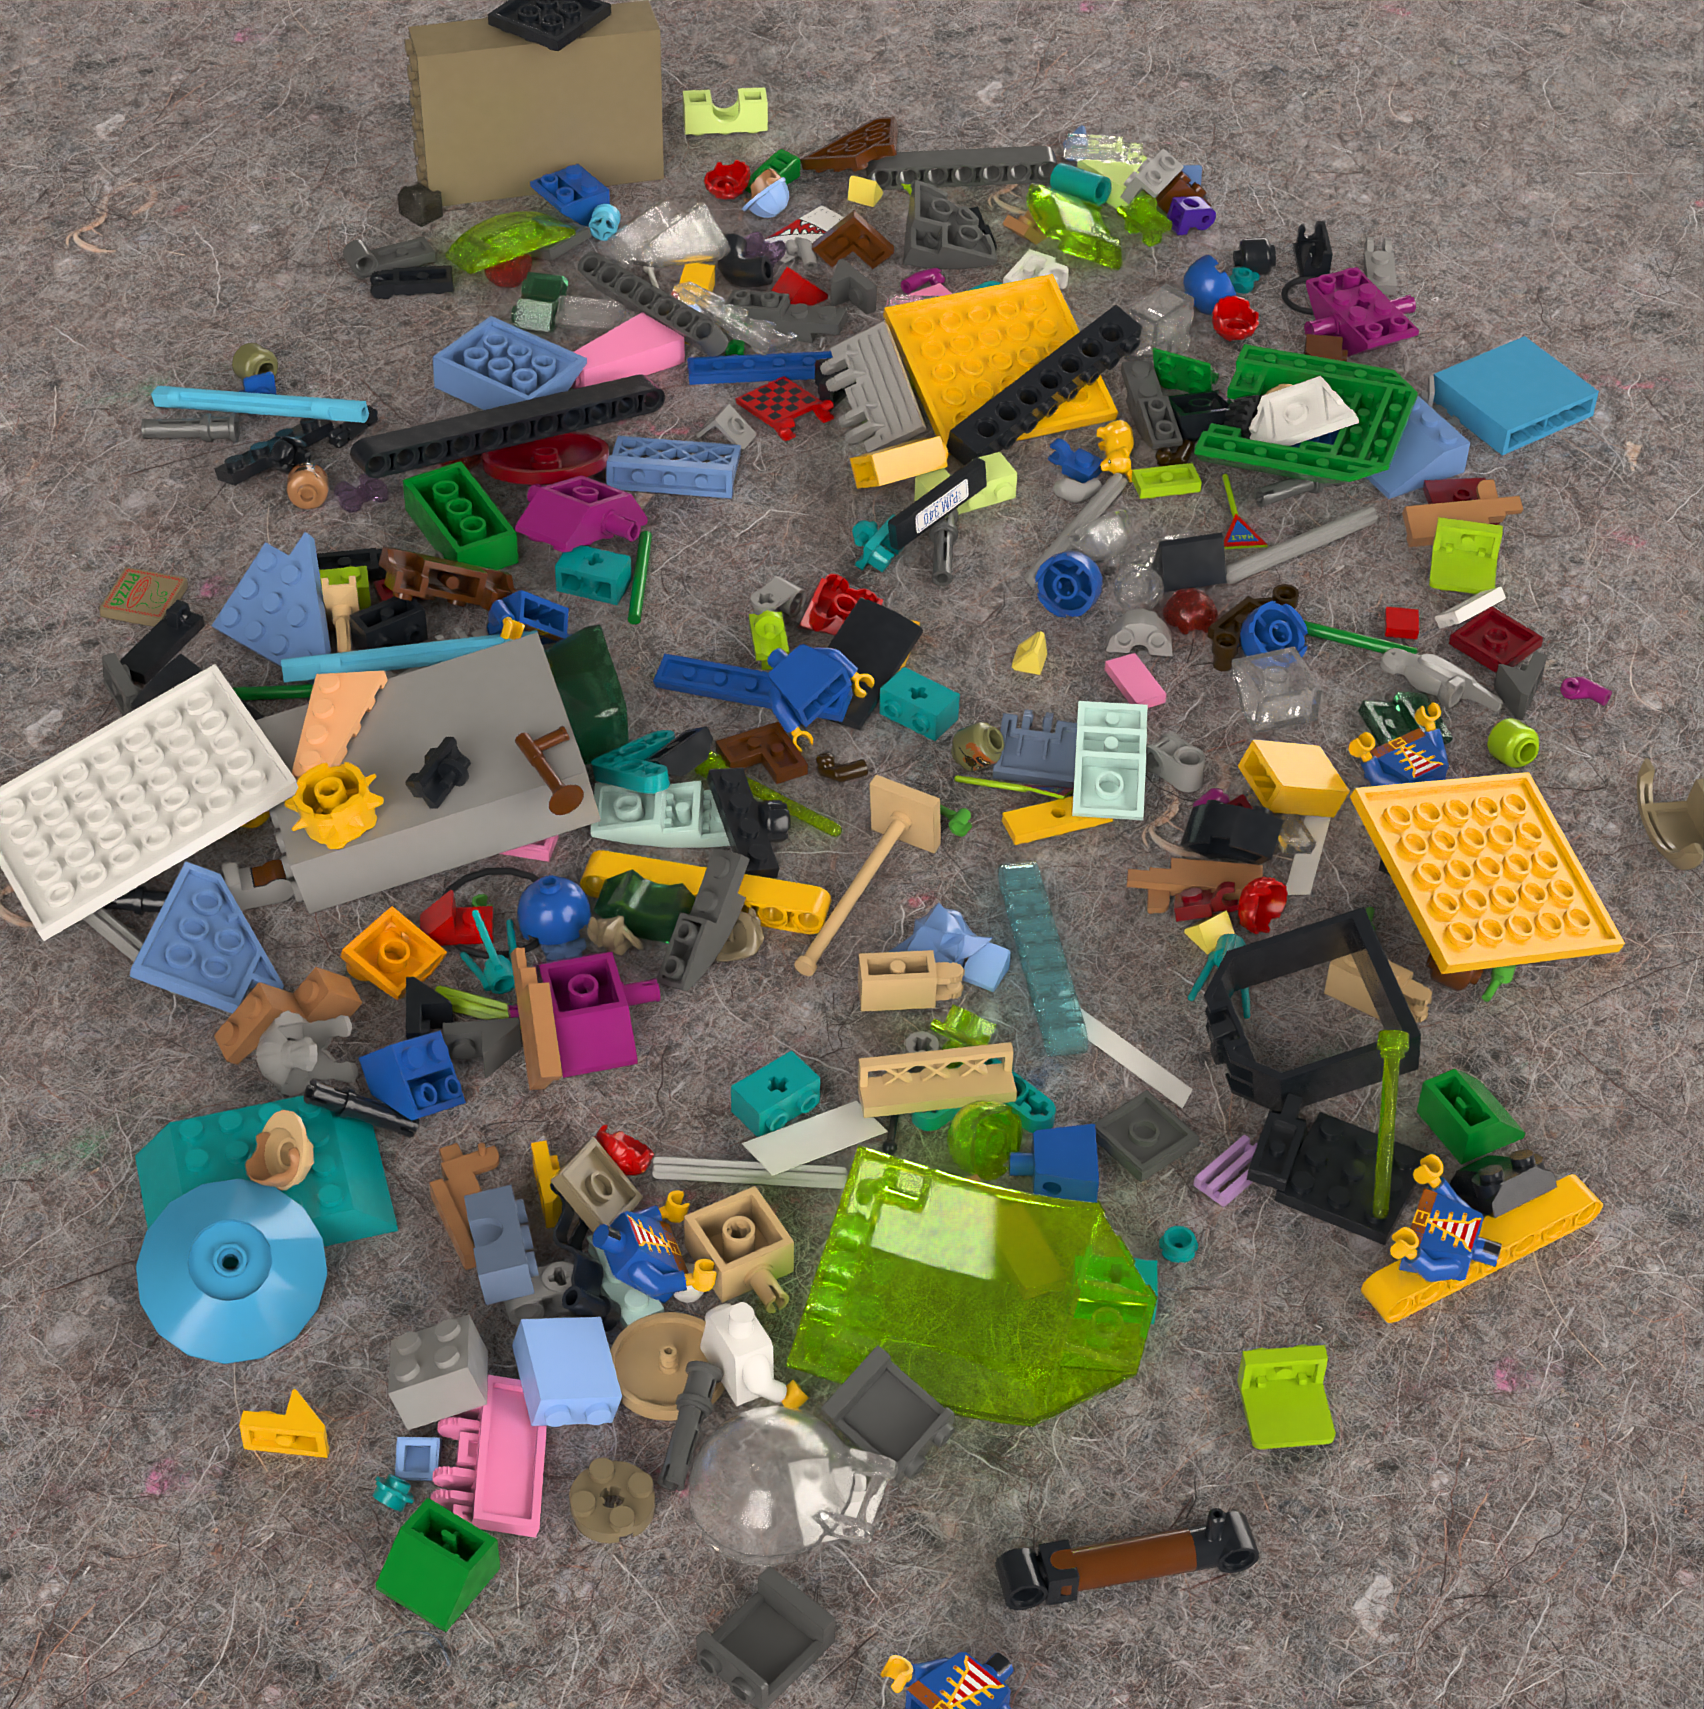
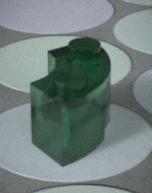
M528 272L527 279H524L522 282V295L518 298L517 305H514L512 308L511 321L515 323L514 326L525 330L553 332L558 325V322L554 321L556 312L562 313L564 309L569 280L559 275Z
M632 869L605 879L594 911L602 919L623 916V924L634 936L669 944L680 912L690 915L696 898L683 883L674 885L658 884L643 878Z

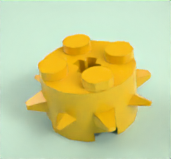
M326 762L307 770L297 780L298 789L295 796L285 800L284 804L286 808L298 812L300 819L291 828L292 831L304 828L311 839L320 844H326L329 849H341L347 842L360 837L366 830L376 825L375 807L382 805L384 802L383 797L371 793L368 788L377 777L376 774L364 777L361 770L349 762H344V764L329 767Z

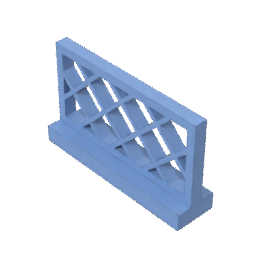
M618 436L612 455H609L607 459L606 485L626 491L732 499L733 483L741 455V445Z

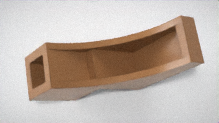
M315 967L294 993L259 982L220 1027L214 1037L226 1061L239 1065L247 1055L257 1048L259 1038L281 1013L285 1011L297 1013L309 1023L317 1020L327 1021L328 1019H335L340 1015L349 1016L350 1018L361 1006L362 1001L348 977Z

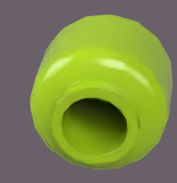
M1508 718L1500 721L1492 728L1488 736L1487 747L1489 753L1506 766L1521 768L1536 758L1539 751V737L1534 729L1514 718Z

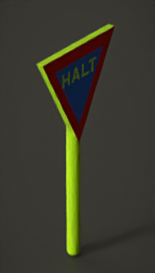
M1223 474L1222 479L1233 517L1224 539V549L1268 547V544L1239 517L1229 477L1227 474Z
M960 775L954 777L955 782L1019 792L1032 791L1059 799H1065L1074 790V788L1013 784Z

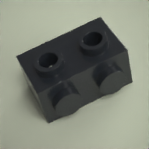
M392 597L349 615L352 644L357 651L418 644L428 640L425 608L414 597L412 601Z

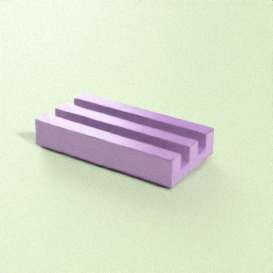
M1244 1134L1195 1176L1193 1186L1222 1207H1225L1253 1182L1246 1180L1248 1170L1223 1192L1220 1193L1217 1190L1236 1177L1239 1171L1252 1161L1258 1143L1252 1146L1250 1138Z

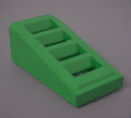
M783 149L778 150L750 176L749 184L745 191L751 193V184L765 170L770 168L780 175L781 178L784 177L786 179L785 183L788 185L800 177V158Z

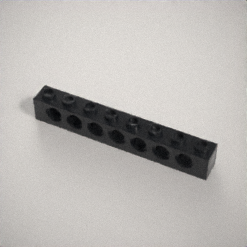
M1114 305L952 428L946 445L948 452L965 466L976 457L979 458L1000 452L1002 449H1009L1023 433H1030L1045 416L1047 418L1051 417L1063 402L1073 400L1079 390L1085 385H1092L1106 369H1113L1124 355L1134 353L1140 345L1141 340L1139 338L1143 326L1119 306Z

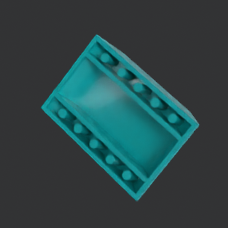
M304 1095L169 1122L135 1155L147 1229H149L171 1201L201 1184L233 1179L254 1182L247 1175L245 1163L256 1150V1136L263 1131L265 1124L274 1113L281 1110L293 1111L301 1118L306 1128V1136L314 1146V1164L302 1182L288 1190L280 1191L305 1208L323 1238L324 1247L398 1231V1226L373 1125L351 1117L343 1119L335 1116L333 1111L304 1102ZM227 1258L223 1262V1267L236 1266L239 1262L235 1258Z

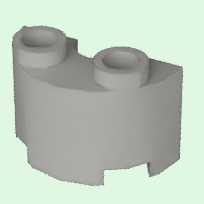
M1145 609L1128 610L1125 615L1119 617L1109 626L1106 636L1107 652L1129 653L1133 646L1144 645L1149 650V655L1173 656L1171 630L1158 617V614Z

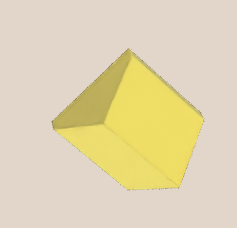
M854 175L851 176L847 200L874 207L883 195L881 187L876 181Z
M1042 631L1035 633L1018 645L1012 662L1014 670L1041 675L1047 657L1045 634Z
M1227 910L1213 914V917H1207L1186 928L1184 931L1207 955L1215 951L1217 940L1220 936L1235 934Z

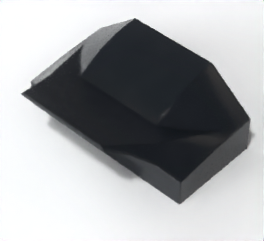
M707 726L686 730L644 759V761L666 766L669 775L684 776L708 759L713 737Z

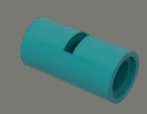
M1065 163L1056 165L1050 177V185L1053 190L1098 205L1105 203L1111 193L1112 184L1108 177Z

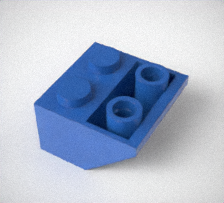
M579 164L567 166L565 169L530 181V187L559 212L583 226L589 227L595 207L600 204H610L609 189Z
M441 1030L391 1044L358 1058L371 1095L411 1121L466 1103Z

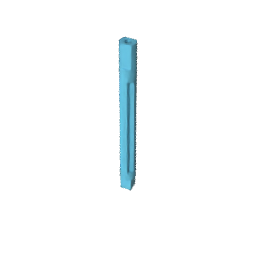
M157 386L151 393L155 407L365 423L369 416L366 401L171 386Z
M537 630L524 631L521 637L537 633ZM500 634L287 658L281 659L284 683L314 680L316 674L431 666L502 644L512 639H504L500 637Z

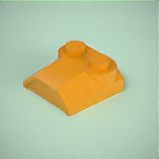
M391 906L342 949L340 958L346 962V969L353 978L360 981H370L394 999L399 1000L406 997V977H415L419 981L424 982L445 958L447 951Z

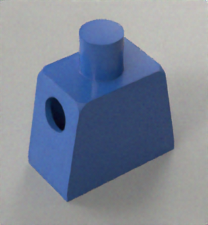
M1095 1124L1036 1130L1032 1136L1031 1153L1009 1152V1176H1032V1192L1036 1199L1096 1207L1099 1171Z

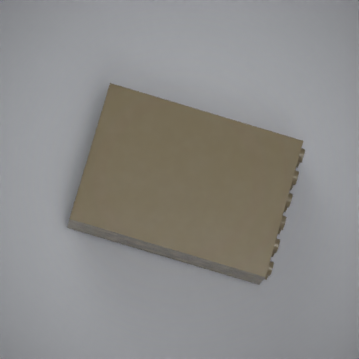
M649 0L611 4L610 16L560 51L549 50L540 44L526 41L524 38L511 33L503 32L501 29L488 25V18L408 27L409 38L404 39L406 56L409 57L410 63L407 65V75L412 90H409L410 105L414 111V115H411L412 129L416 133V140H413L415 157H418V164L415 165L417 181L420 182L422 197L428 198L430 208L538 195L530 187V181L576 164L582 166L604 186L664 179L660 27Z

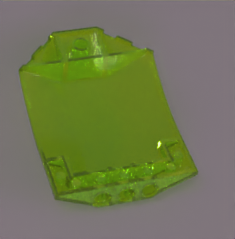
M858 1145L786 1362V1367L843 1384L874 1348L879 1345L891 1356V1361L945 1409L949 1407L955 1416L1034 1427L1137 1375L1157 1296L1150 1284L1146 1285L1135 1267V1259L1121 1236H1117L1105 1217L1106 1211L1099 1200L1097 1203L1075 1201L1001 1188L941 1172Z

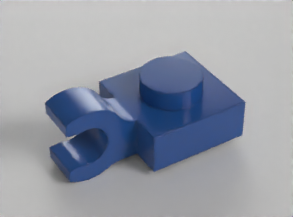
M1057 438L1050 444V448L1056 451L1048 457V460L1055 465L1062 466V474L1085 483L1098 477L1103 472L1100 469V463L1103 459L1081 448L1073 452L1069 444L1060 438Z

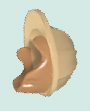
M288 1110L274 1113L265 1124L263 1131L256 1136V1150L246 1161L245 1168L247 1175L254 1182L276 1187L279 1190H288L302 1182L314 1164V1146L306 1136V1128L301 1118L295 1112Z

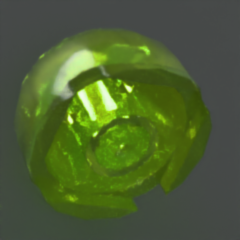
M977 1100L968 1103L957 1112L949 1125L947 1133L948 1152L957 1167L972 1176L978 1174L979 1178L984 1181L995 1180L1007 1172L1009 1167L1003 1165L1009 1160V1152H1019L1023 1136L1022 1121L1019 1115L1012 1112L1011 1109L1013 1108L997 1101Z

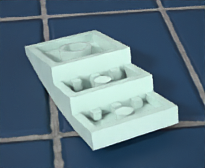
M1078 701L1072 816L1143 820L1148 705Z
M701 780L670 784L669 788L663 791L648 794L601 782L595 783L594 798L601 821L591 824L590 833L592 837L626 844L664 848L730 846L711 790H704Z

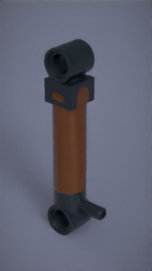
M1213 1508L1209 1511L1207 1523L1204 1525L1071 1547L1068 1539L1039 1544L1038 1554L1030 1548H1016L1000 1555L995 1562V1567L1006 1606L1014 1610H1026L1041 1604L1044 1600L1047 1606L1076 1601L1077 1592L1216 1567L1222 1572L1236 1573L1253 1566L1259 1559V1552L1246 1515L1237 1511L1224 1512L1220 1508Z

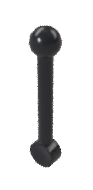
M899 1114L891 1115L887 1141L882 1145V1151L886 1155H893L897 1150V1145L894 1141Z

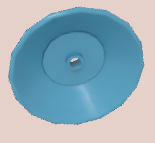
M243 1179L201 1184L171 1201L146 1231L136 1264L140 1304L157 1333L188 1356L222 1364L261 1359L294 1340L318 1310L328 1275L323 1238L305 1208L276 1187L265 1186ZM227 1258L237 1259L239 1263L236 1268L228 1270L223 1267V1262Z

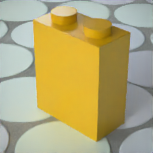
M941 436L912 440L849 459L856 487L859 489L882 486L948 467V450L945 443L941 440Z
M1252 740L1238 764V768L1263 807L1270 809L1273 813L1334 818L1350 792L1324 751L1318 745Z

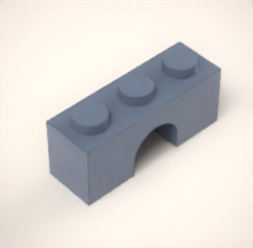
M512 1185L465 1195L467 1217L475 1245L473 1250L486 1305L535 1294L531 1277L538 1276L539 1272L534 1251L526 1253V1250L533 1249L534 1247L529 1226H521V1224L528 1222L523 1199L515 1200Z

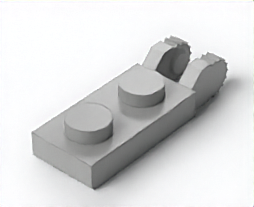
M1366 237L1363 260L1365 276L1383 294L1396 295L1397 280L1391 238H1384L1382 251L1374 252L1373 237Z

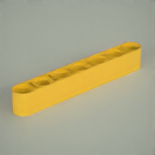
M598 850L590 855L580 881V886L584 893L594 898L690 914L707 868ZM744 874L738 894L746 897L741 911L748 913L749 908L752 907L756 911V916L761 920L762 927L803 934L819 933L825 923L832 901L831 895L825 889L818 886Z
M1575 1174L1568 1175L1556 1181L1557 1188L1497 1218L1484 1217L1479 1237L1502 1244L1496 1267L1472 1260L1465 1280L1451 1279L1427 1282L1418 1273L1399 1270L1400 1259L1368 1277L1361 1287V1293L1387 1323L1397 1322L1587 1225L1601 1212L1603 1203Z

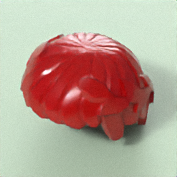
M736 159L734 163L729 165H722V162H717L714 170H710L705 175V187L717 199H735L743 194L746 187H748L750 168L744 161L740 162L739 159Z
M1235 295L1231 297L1226 296L1224 299L1221 298L1215 304L1212 312L1214 330L1227 341L1250 338L1259 325V313L1250 308L1248 300L1241 297L1238 298Z
M1259 877L1249 882L1242 889L1239 898V923L1253 934H1259L1260 932L1269 933L1270 927L1268 925L1271 919L1280 918L1287 903V886L1271 877Z
M604 1124L593 1137L626 1176H637L644 1173L651 1164L654 1156L653 1151L647 1145L642 1144L639 1140H634L633 1137L626 1135L623 1131H617L613 1134L607 1133L608 1125Z

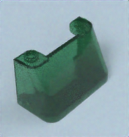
M600 624L586 626L544 649L584 765L591 764L593 759L629 743L626 702Z

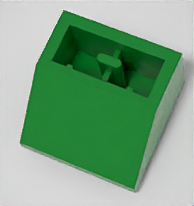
M1452 1069L1423 1081L1416 1112L1461 1165L1525 1137L1526 1133L1480 1080L1457 1069Z
M427 1497L399 1529L375 1584L376 1590L446 1633L500 1570L498 1540Z

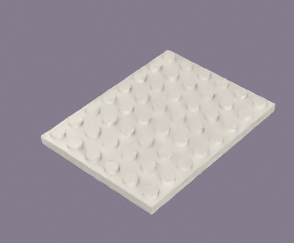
M216 664L2 785L0 787V867L37 932L45 941L292 797L298 789L297 780Z

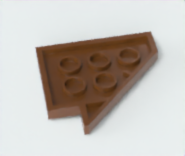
M895 116L876 117L800 159L803 170H815L816 173H821L829 169H833L834 172H840L852 168V171H859L868 167V162L871 160H879L886 156L897 155L898 125Z

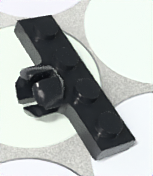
M303 418L300 420V424L276 432L275 437L266 442L255 443L250 447L249 451L225 459L224 464L214 469L217 479L236 486L268 468H276L280 472L289 474L292 468L298 464L310 463L311 452L304 449L328 437L329 432L334 429L333 423L330 420Z
M743 767L709 769L707 782L732 852L742 854L750 859L745 874L772 879L777 878L780 868L770 843L782 842L788 838L787 831L791 828L789 810H786L788 809L787 804L780 800L756 801Z

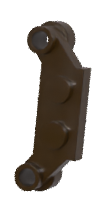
M1281 584L1273 589L1272 597L1253 599L1247 596L1210 625L1207 637L1212 640L1213 667L1221 672L1232 669L1234 657L1238 654V649L1241 646L1240 632L1242 623L1249 613L1270 601H1276L1275 603L1280 605L1288 604L1295 609L1299 600L1298 589L1292 585Z

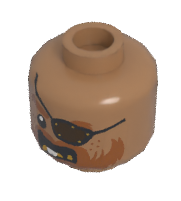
M308 462L298 464L292 468L288 474L286 490L290 501L295 506L307 510L315 509L324 503L328 496L329 480L323 468Z

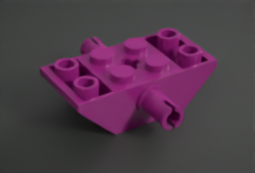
M1358 267L1347 268L1306 280V288L1315 320L1305 323V334L1343 337L1342 349L1348 350L1347 357L1395 345L1419 335V329L1405 316V314L1414 313L1416 310L1414 297L1408 294L1389 300Z
M581 475L547 486L533 484L527 494V500L530 504L517 522L515 531L527 535L531 541L545 542L553 545V549L557 551L570 552L575 547L591 545L594 541L603 538L610 539L614 535L625 538L630 542L632 540L635 541L640 534L641 526L647 525L648 518L632 494Z
M611 951L533 964V967H536L538 983L549 982L563 1078L638 1064L629 1006L655 1001L660 1002V989L657 978L624 984L620 979L613 952ZM508 1004L509 1018H518V1005Z

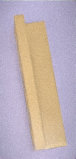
M1012 1043L859 1058L858 1093L863 1117L870 1118L1016 1102L1017 1090L1012 1074ZM1003 1057L1002 1063L984 1064L989 1058ZM952 1062L964 1063L958 1068H946ZM915 1066L926 1067L921 1072H908L909 1069ZM869 1071H887L883 1076L868 1078Z

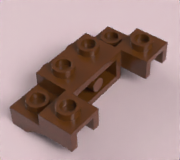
M387 546L382 548L379 566L387 571L384 585L393 591L394 597L412 601L413 596L428 600H435L437 596L446 598L448 603L466 607L467 603L480 605L489 612L494 601L501 600L516 592L512 575L508 572Z

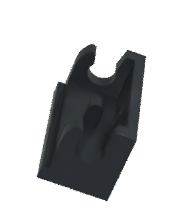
M1325 221L1316 222L1315 232L1312 235L1304 234L1306 231L1304 223L1298 228L1296 243H1293L1292 248L1299 277H1319L1330 274L1333 253Z

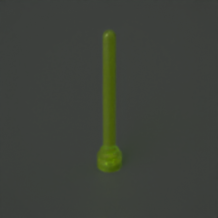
M710 750L708 759L695 768V773L707 779L709 769L730 767L726 766V762L722 760L720 754ZM746 776L753 796L763 801H783L787 804L788 809L786 810H789L790 815L832 837L841 835L842 827L838 823Z
M1381 1030L1378 1032L1377 1049L1381 1050L1380 1056L1384 1058L1373 1199V1215L1378 1219L1386 1218L1389 1213L1400 1059L1404 1058V1052L1409 1050L1410 1034L1399 1030Z

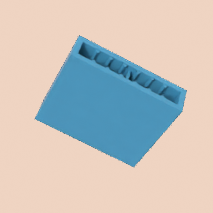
M1525 336L1433 375L1435 388L1433 402L1447 409V413L1452 417L1455 415L1459 418L1462 425L1501 455H1505L1592 417L1599 393L1597 389Z

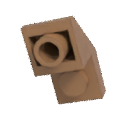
M1031 203L1025 216L1020 215L1016 219L1007 215L1002 225L1014 234L1036 245L1061 230L1065 223L1056 217L1058 212L1045 204L1040 208Z

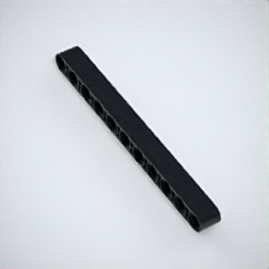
M638 374L365 437L353 444L350 456L368 477L381 478L653 413L662 407L665 401V393L647 376Z

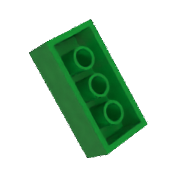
M462 461L403 480L406 512L432 547L443 554L444 559L494 570H500L519 563L517 532Z

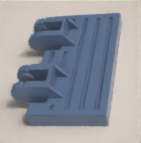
M1025 709L1021 729L1017 728L1018 715L1003 713L1000 733L1003 736L1004 749L1001 758L994 764L993 778L1052 787L1074 788L1077 723L1057 720L1055 733H1051L1054 713L1046 712L1043 717V731L1041 732L1030 730L1033 724V710Z

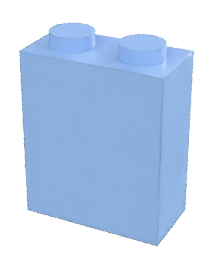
M601 1317L521 1319L512 1348L531 1426L559 1427L571 1424L600 1425L612 1423L622 1399V1394Z

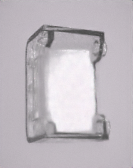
M662 199L608 238L612 245L610 250L619 262L624 261L627 264L654 268L721 260L731 253L726 238L705 203L696 204L690 209L688 214L682 217L680 213L673 215L668 207L670 205L668 200Z

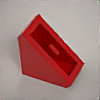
M788 266L771 290L781 294H789L790 304L803 303L813 306L828 299V294Z

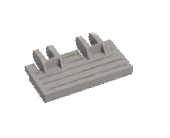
M884 321L830 348L833 358L820 365L822 374L831 375L846 367L849 368L826 381L827 389L830 392L845 388L852 408L851 411L839 417L841 427L847 428L866 419L868 420V422L845 434L847 443L856 444L876 434V436L864 441L869 453L897 445L927 430L889 326Z

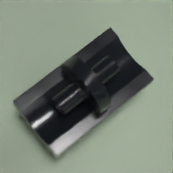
M445 737L438 748H430L424 756L425 765L420 772L412 773L405 781L412 795L416 798H423L430 809H438L454 786H464L469 779L467 769L471 762L460 752L454 737Z

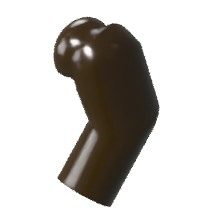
M1183 440L1182 445L1178 446L1174 453L1167 447H1165L1164 451L1162 448L1159 449L1155 454V458L1158 461L1157 465L1161 467L1188 463L1195 449L1194 444L1190 440Z
M822 753L816 757V763L818 764L816 770L820 776L838 782H846L868 775V768L864 759L846 764L835 763V757L831 753Z

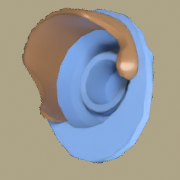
M771 168L765 170L751 184V199L744 198L746 205L742 210L744 212L750 210L755 215L764 218L775 217L786 208L789 200V191L785 183L786 179L784 177L781 178Z

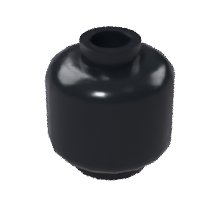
M1266 237L1242 239L1238 249L1233 250L1234 267L1249 268L1252 272H1257L1259 275L1268 274L1271 267L1276 266L1274 243H1270Z

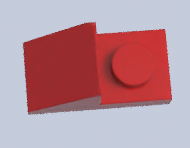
M450 890L420 914L419 929L440 946L483 944L472 916V911L478 910L491 941L494 943L493 906L456 908L454 891Z

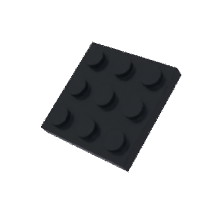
M508 0L488 14V25L501 29L503 32L522 37L526 41L545 46L549 50L560 51L610 16L611 4L602 0Z
M1319 1112L1297 1153L1285 1191L1277 1189L1275 1201L1386 1245L1417 1184L1413 1178L1414 1169L1421 1166L1420 1160L1429 1154Z

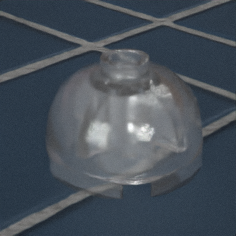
M1125 509L1114 511L1116 516L1111 519L1104 515L1074 530L1075 534H1068L1067 537L1074 551L1087 555L1096 564L1104 563L1106 568L1124 560L1122 554L1130 548L1134 534L1130 518Z

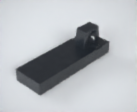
M176 600L166 610L165 618L158 622L120 660L122 665L126 664L128 666L131 680L146 685L205 626L203 616L191 612L188 603Z

